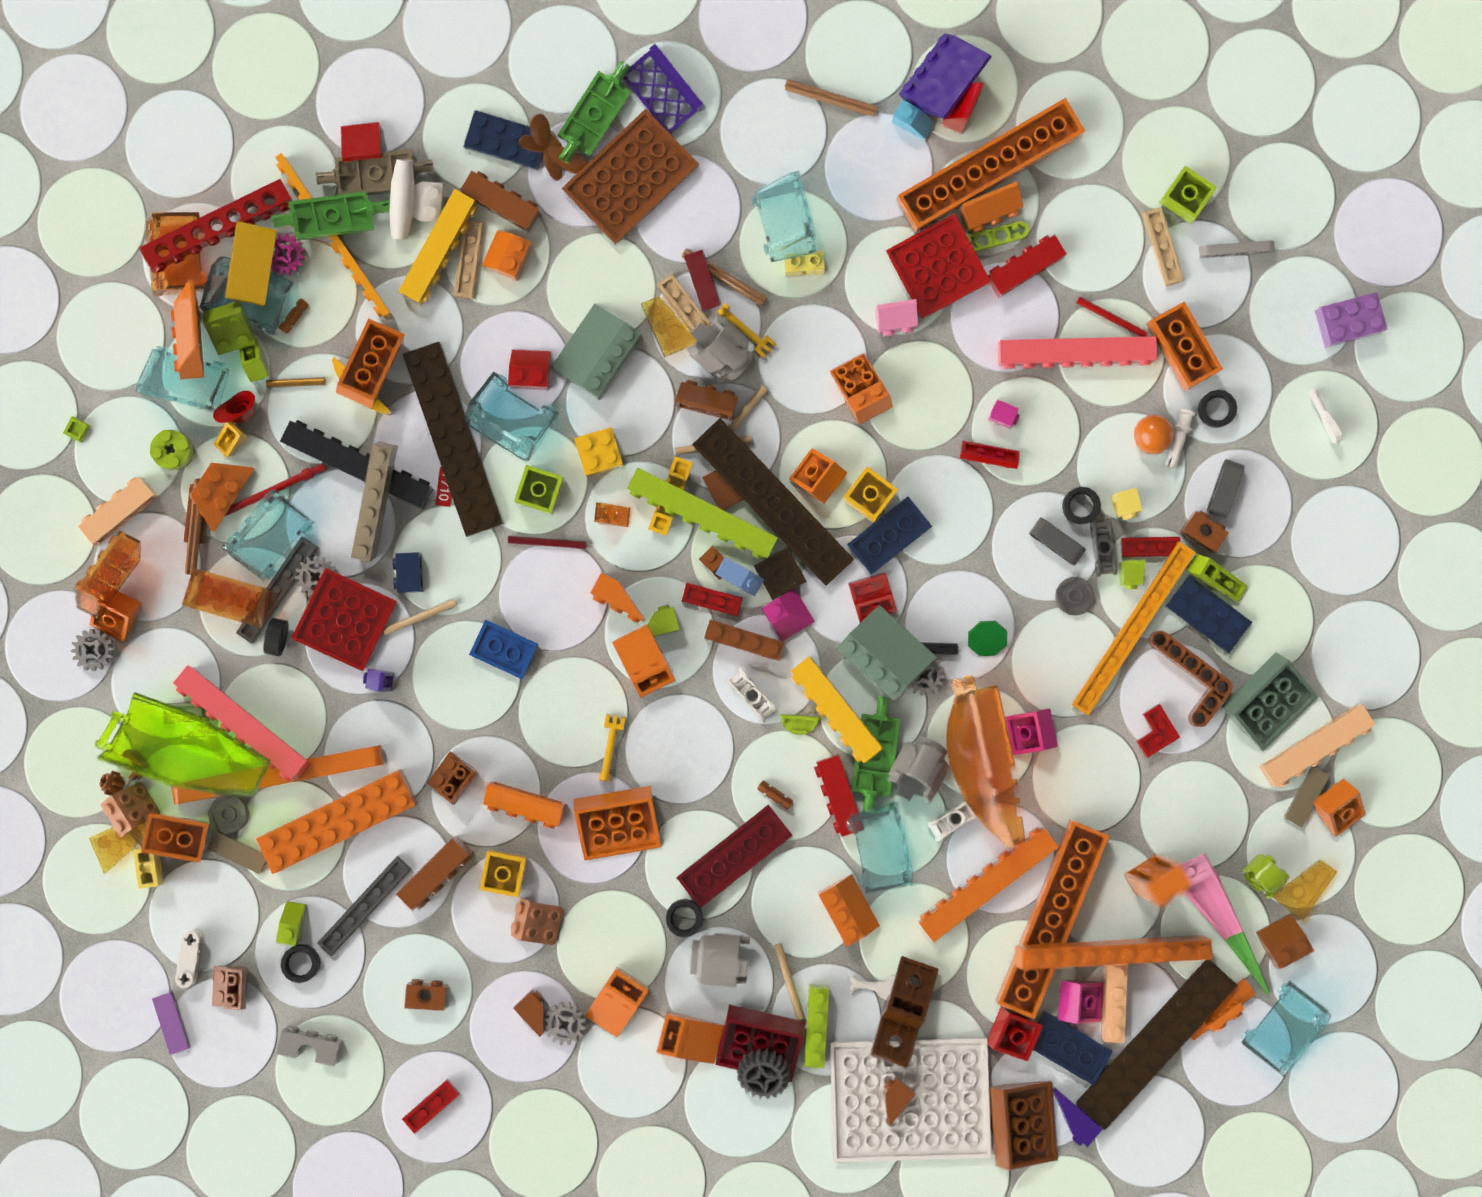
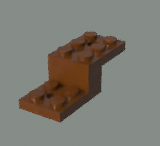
M901 956L890 995L883 1006L870 1056L904 1068L909 1067L918 1031L925 1022L938 968ZM916 977L919 980V985H913L910 982V978ZM891 1038L899 1041L898 1047H893L890 1044Z

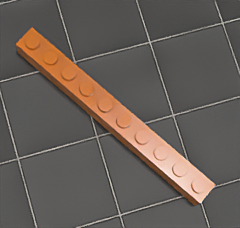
M1203 935L1015 945V965L1022 970L1212 959V939Z

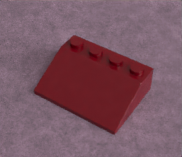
M729 1004L715 1065L737 1070L739 1062L745 1054L749 1055L751 1050L757 1053L759 1048L762 1052L768 1049L769 1053L775 1051L776 1056L782 1054V1060H787V1066L790 1068L789 1082L792 1083L804 1038L806 1022Z

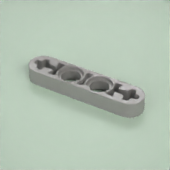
M1274 241L1216 244L1199 247L1200 258L1275 252Z

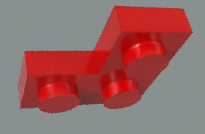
M1160 704L1142 714L1152 730L1136 740L1146 758L1180 738V735Z

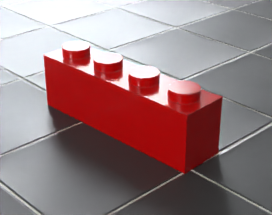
M1046 235L1038 241L1039 244L1037 246H1028L1022 250L1023 254L1019 257L1014 255L1005 261L1006 265L1001 268L998 265L989 271L990 285L998 298L1065 258L1067 253L1055 235L1051 237Z
M839 755L816 761L817 766L814 767L817 778H822L823 785H820L823 796H828L830 803L826 805L829 814H834L836 822L833 823L836 834L840 833L841 837L864 830Z

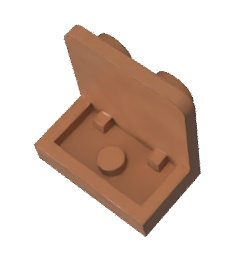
M137 782L112 794L100 804L103 812L108 816L120 837L127 835L137 826L147 822L149 813L160 814V810L142 782Z
M520 897L515 908V919L511 925V936L521 941L554 945L559 932L563 908L537 903Z

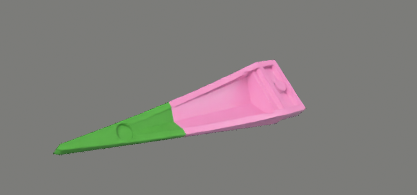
M1206 853L1182 863L1181 866L1193 883L1185 895L1212 924L1265 993L1269 995L1270 990L1222 881Z

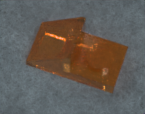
M596 502L594 522L603 525L628 527L630 508Z

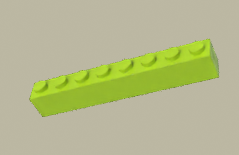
M638 467L627 489L631 490L630 495L638 499L643 496L648 499L646 503L656 508L658 505L665 507L664 512L675 516L677 513L683 516L682 521L690 525L695 522L701 525L700 530L708 534L713 531L718 534V539L727 542L729 539L735 542L734 546L738 549L745 551L747 548L753 551L751 555L761 560L763 557L768 558L778 538Z

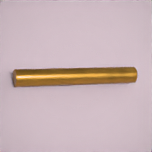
M325 377L266 380L267 388L326 384Z

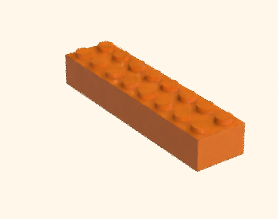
M402 769L268 832L256 838V841L272 874H275L418 805V802Z

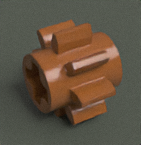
M111 771L110 774L106 773L101 777L99 785L104 794L111 796L124 789L125 781L120 776V773Z

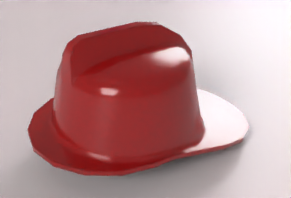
M251 391L238 392L215 409L213 413L214 420L219 423H244L248 421L255 413V395Z

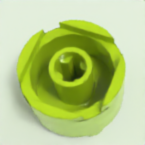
M162 430L151 442L150 456L159 466L174 471L185 468L190 464L194 456V449L186 435L176 430ZM170 447L175 449L174 453L169 451Z
M1258 854L1241 872L1246 873L1244 878L1257 892L1262 890L1266 893L1264 897L1271 899L1287 883L1289 875L1286 871L1279 869L1275 865L1276 861L1269 854L1266 856Z

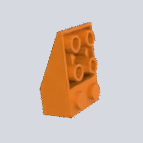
M864 353L830 370L836 385L859 425L893 407L890 394Z
M601 572L590 594L594 595L592 599L603 605L605 602L611 604L610 609L620 614L623 611L628 613L627 618L636 623H639L640 620L644 622L645 618L621 583Z
M648 625L612 642L640 698L676 681L673 671Z
M616 967L585 1014V1017L615 1037H618L648 993L649 987L619 967Z
M667 1011L656 1053L714 1064L724 1025Z

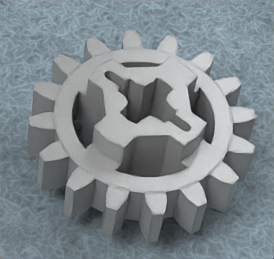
M314 556L313 561L307 557V563L300 562L302 568L296 569L299 572V576H295V579L300 580L296 586L303 587L301 593L308 591V597H311L314 591L311 588L318 583V580H312L314 576L311 572L320 573L321 576L325 567L332 571L336 570V567H330L331 561L325 563V557H322L320 561L317 556ZM321 564L322 566L319 569H313L310 565ZM304 572L307 573L308 577L306 582H304Z
M90 629L89 633L82 631L83 636L76 635L78 641L72 642L75 649H72L71 652L76 654L72 659L79 660L77 666L84 665L83 670H89L90 668L91 671H96L97 667L103 670V664L110 665L108 659L114 658L111 651L116 649L110 646L114 641L107 640L109 634L102 635V630L96 632L95 629ZM91 637H96V638H98V639H95L93 642H91L90 640H88V638H91ZM91 647H95L94 651L96 654L91 653ZM93 658L98 660L96 663H89Z
M940 661L933 662L927 668L929 670L926 674L927 679H919L911 686L914 688L913 694L920 691V696H923L924 691H926L928 695H931L932 689L937 692L936 686L943 685L939 681L940 678H945L944 675L940 674L944 670V668L938 667ZM936 670V679L934 682L932 679V672ZM919 683H925L928 687L920 688L916 685H918Z
M562 1001L559 1003V1007L556 1004L552 1006L553 1011L548 1010L547 1014L550 1017L544 1019L548 1023L544 1029H549L548 1037L554 1036L553 1042L558 1039L560 1040V1045L564 1041L570 1045L572 1039L574 1042H577L579 1040L578 1036L582 1037L584 1035L581 1030L587 1028V1025L583 1024L587 1017L581 1016L584 1011L577 1010L579 1005L571 1007V1002H568L565 1006ZM564 1011H569L573 1014H567ZM554 1016H555V1019L557 1020L555 1026H553ZM576 1020L578 1021L577 1031H576V1028L574 1027V1024H575V1021H576ZM563 1021H564V1022L568 1021L569 1024H568V1026H567V1025L563 1026V1025H562V1022H563Z

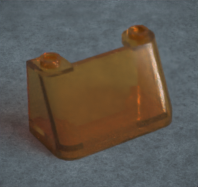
M152 212L145 221L146 243L200 218L199 212ZM181 241L177 244V247L184 248L187 243ZM162 250L159 255L165 257L169 254V251ZM200 253L196 255L190 254L182 262L168 265L162 272L157 273L155 271L152 273L150 271L153 296L180 294L190 279H194L196 292L206 291L210 286L209 276L202 272Z

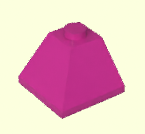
M795 588L762 607L764 614L781 641L786 640L815 622Z

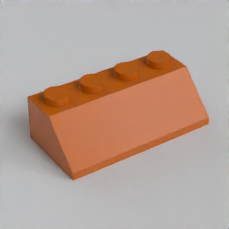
M495 781L487 783L483 802L484 805H487L488 810L498 812L501 809L506 811L508 816L515 818L518 815L524 816V820L531 823H536V820L544 822L543 826L554 829L555 826H560L567 804Z

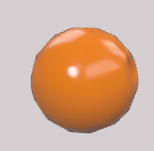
M1151 414L1138 421L1134 429V439L1141 451L1157 455L1170 448L1174 441V430L1167 418Z

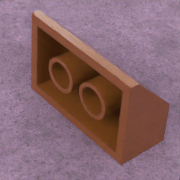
M686 380V383L681 382L675 399L676 407L729 421L733 420L738 396H735V392L729 390L719 392L716 391V387L705 385V388L697 386V382Z

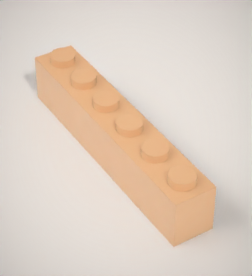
M1357 704L1259 767L1271 786L1281 788L1289 783L1288 779L1293 776H1301L1306 772L1305 769L1307 767H1314L1320 764L1323 757L1326 755L1330 757L1339 751V747L1352 744L1356 736L1360 734L1361 736L1366 735L1372 730L1371 727L1376 724L1364 705Z

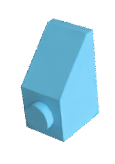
M905 100L901 101L892 119V123L925 141L935 124L921 109Z

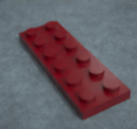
M768 804L676 878L699 908H702L793 835Z

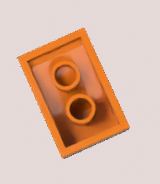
M149 813L140 852L200 863L209 822Z

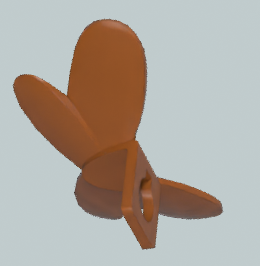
M537 114L531 119L530 131L532 136L524 135L519 140V144L524 149L532 152H543L546 169L554 180L562 178V168L577 174L588 164L587 160L577 152L569 164L565 163V159L562 161L559 158L565 147H562L560 140L550 129L549 122L543 114Z

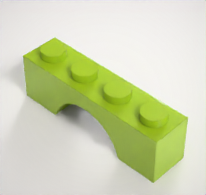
M809 984L804 1067L824 1068L829 986Z

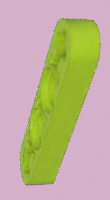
M1018 221L970 234L967 237L970 243L972 242L971 239L974 238V245L976 247L974 251L980 252L1025 239L1029 233V226L1023 221ZM1018 226H1020L1021 229H1025L1022 235H1020V233H1014L1012 235L1013 238H1010L1011 235L1008 228H1011V232L1016 231ZM998 231L1006 233L1007 238L1004 241L996 238ZM985 236L988 239V244L985 246L979 245L977 242L978 237Z

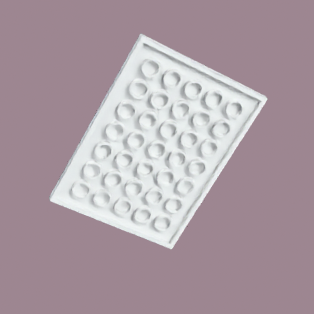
M987 1037L916 1039L908 1068L870 1056L874 1041L830 1042L833 1162L991 1158ZM898 1040L889 1041L893 1047L899 1046ZM897 1076L911 1087L916 1094L894 1123L890 1125L886 1117L883 1092L885 1088L883 1087L889 1078L893 1079Z

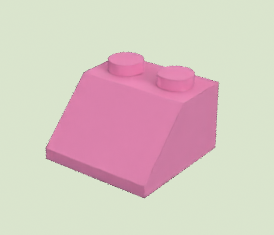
M916 299L877 305L875 317L878 335L883 334L884 337L895 335V332L902 331L903 334L914 332V329L918 327Z

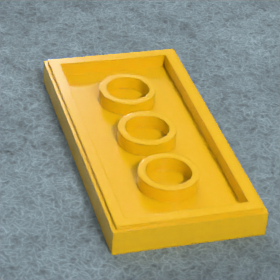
M239 221L236 223L225 298L265 306L277 230Z

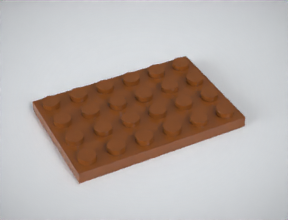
M644 109L562 188V191L617 245L699 166V163Z

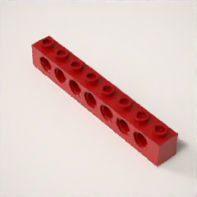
M278 179L140 246L139 250L152 273L155 271L157 273L162 272L168 265L172 263L178 264L190 254L196 255L209 245L210 247L217 245L225 237L231 238L235 236L237 222L230 221L232 216H239V222L255 225L260 220L270 219L278 211L284 212L288 210V203L292 201V198L282 180ZM270 198L275 200V203L272 205L265 203ZM250 207L258 209L256 213H249L247 210ZM215 224H220L223 226L222 229L218 231L213 230L212 227ZM197 233L205 234L202 239H196L195 235ZM181 241L187 243L184 248L177 247V244ZM162 250L169 251V254L165 257L159 255Z

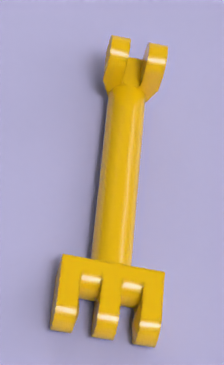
M724 303L717 313L728 319L757 345L754 351L765 359L766 354L761 350L764 349L770 353L772 350L767 344L769 343L772 347H775L777 344L767 335L762 340L730 312L731 308Z
M606 714L604 728H610L602 772H600L598 779L599 781L606 782L611 781V774L609 772L617 730H624L626 717H621L620 724H617L618 716L614 715L612 723L609 722L610 714Z

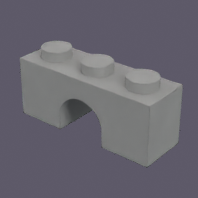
M288 1026V1028H284L281 1031L277 1055L296 1058L300 1055L302 1045H311L316 1051L315 1063L335 1066L338 1063L343 1041L338 1039V1036L333 1034L322 1036L318 1035L319 1032L314 1030L303 1032L299 1031L300 1028L295 1026Z

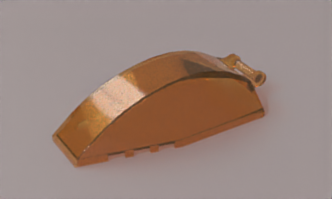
M967 675L963 679L956 678L951 682V688L954 691L955 697L948 718L946 732L947 754L953 776L962 796L980 822L1007 847H1015L1025 841L1022 816L1017 817L1016 804H1020V798H1015L1013 786L1018 785L1017 779H1012L1011 767H1015V761L999 688L997 685L977 689L975 678L972 675Z

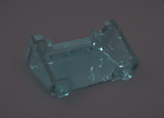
M799 171L790 172L754 191V196H751L753 207H757L760 213L767 243L763 244L765 256L769 255L771 263L817 253L814 226Z
M220 256L211 265L199 307L204 311L236 302V300L225 298L231 261L229 257ZM270 273L265 306L242 302L249 320L258 323L260 332L265 335L276 334L293 288L292 281Z
M160 346L152 349L137 381L135 392L144 396L160 398L214 413L215 409L221 404L229 374V369L224 367L225 363L214 360L213 363L203 361L204 378L180 380L179 372H175L174 360H177V355L169 353V349Z
M493 371L469 402L465 421L472 429L524 461H529L558 418L559 412L550 405H543L540 409L536 408L509 391L507 379Z
M273 489L265 495L224 543L222 550L262 581L269 580L276 572L274 571L275 563L299 536L304 534L307 536L314 527L312 525L315 522L283 494Z
M898 801L850 815L847 824L849 831H853L856 837L863 869L859 880L861 887H865V892L871 893L913 885L912 863Z
M1291 981L1287 984L1284 983L1279 988V1000L1257 1028L1251 1031L1249 1029L1246 1030L1241 1037L1243 1039L1241 1043L1283 1077L1289 1073L1332 1017L1329 1010Z

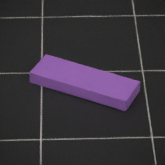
M173 992L152 998L169 1054L189 1049V1042Z

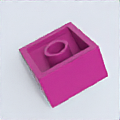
M1050 708L1006 716L1013 755L1058 747Z
M1061 980L1058 1020L1075 1024L1101 1022L1104 983Z

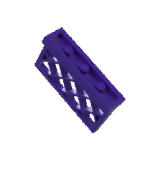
M654 44L646 54L630 66V70L623 79L654 118L672 134L706 106L659 47ZM649 57L654 60V70L644 69V61ZM633 71L640 72L639 82H631L627 76ZM643 72L653 73L652 84L642 83ZM656 73L666 75V85L655 84ZM642 86L652 87L651 97H643L641 95ZM655 87L665 88L664 99L654 98ZM668 88L678 90V100L667 99ZM654 101L664 102L663 112H655L653 110ZM667 102L677 103L676 114L666 113ZM680 103L689 104L692 110L686 115L679 114ZM665 116L676 117L675 125L670 129L665 125Z

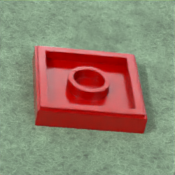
M379 122L341 126L343 162L382 158Z

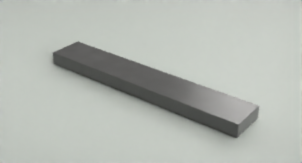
M301 536L236 634L251 644L255 642L296 582L295 576H299V572L296 569L302 568L300 562L306 564V558L309 557L311 559L319 548L318 546Z
M396 856L317 944L330 956H333L412 868L399 856Z

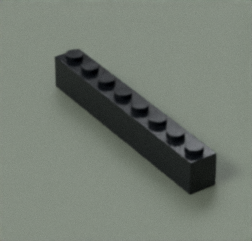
M296 420L295 423L289 421L280 442L359 480L366 481L371 454L367 453L364 456L359 453L360 449L350 444L347 448L341 445L343 441L333 436L331 439L324 437V432L316 428L311 431L306 428L307 424ZM393 469L389 494L424 509L433 491V488L429 486L430 482L419 478L417 481L411 478L413 474L402 470L400 473Z

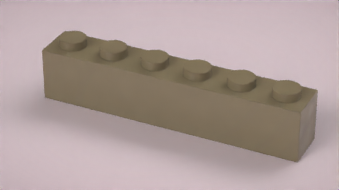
M382 441L372 445L351 558L371 562L377 556L398 445Z

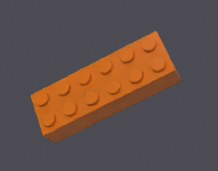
M1155 854L1124 874L1136 895L1157 906L1169 904L1172 901V897L1177 894L1179 896L1185 894L1190 890L1189 887L1193 885L1180 863Z

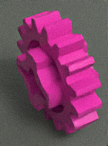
M279 233L278 239H275V253L271 264L273 273L276 274L279 270V275L283 276L286 272L291 276L292 270L297 273V267L304 266L301 260H306V257L302 255L306 250L300 248L303 243L301 241L296 242L295 236L290 239L288 233L285 234V237ZM285 242H286V243H291V245L288 244V245L286 246V245H282L281 243H285ZM281 249L286 252L289 260L283 257ZM281 264L288 265L287 267H280Z

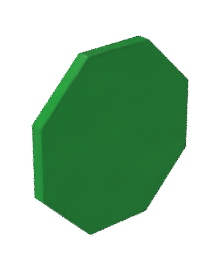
M980 621L968 631V647L978 656H995L1007 646V630L997 621Z

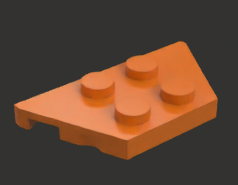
M211 462L189 495L212 532H215L254 471L253 467Z

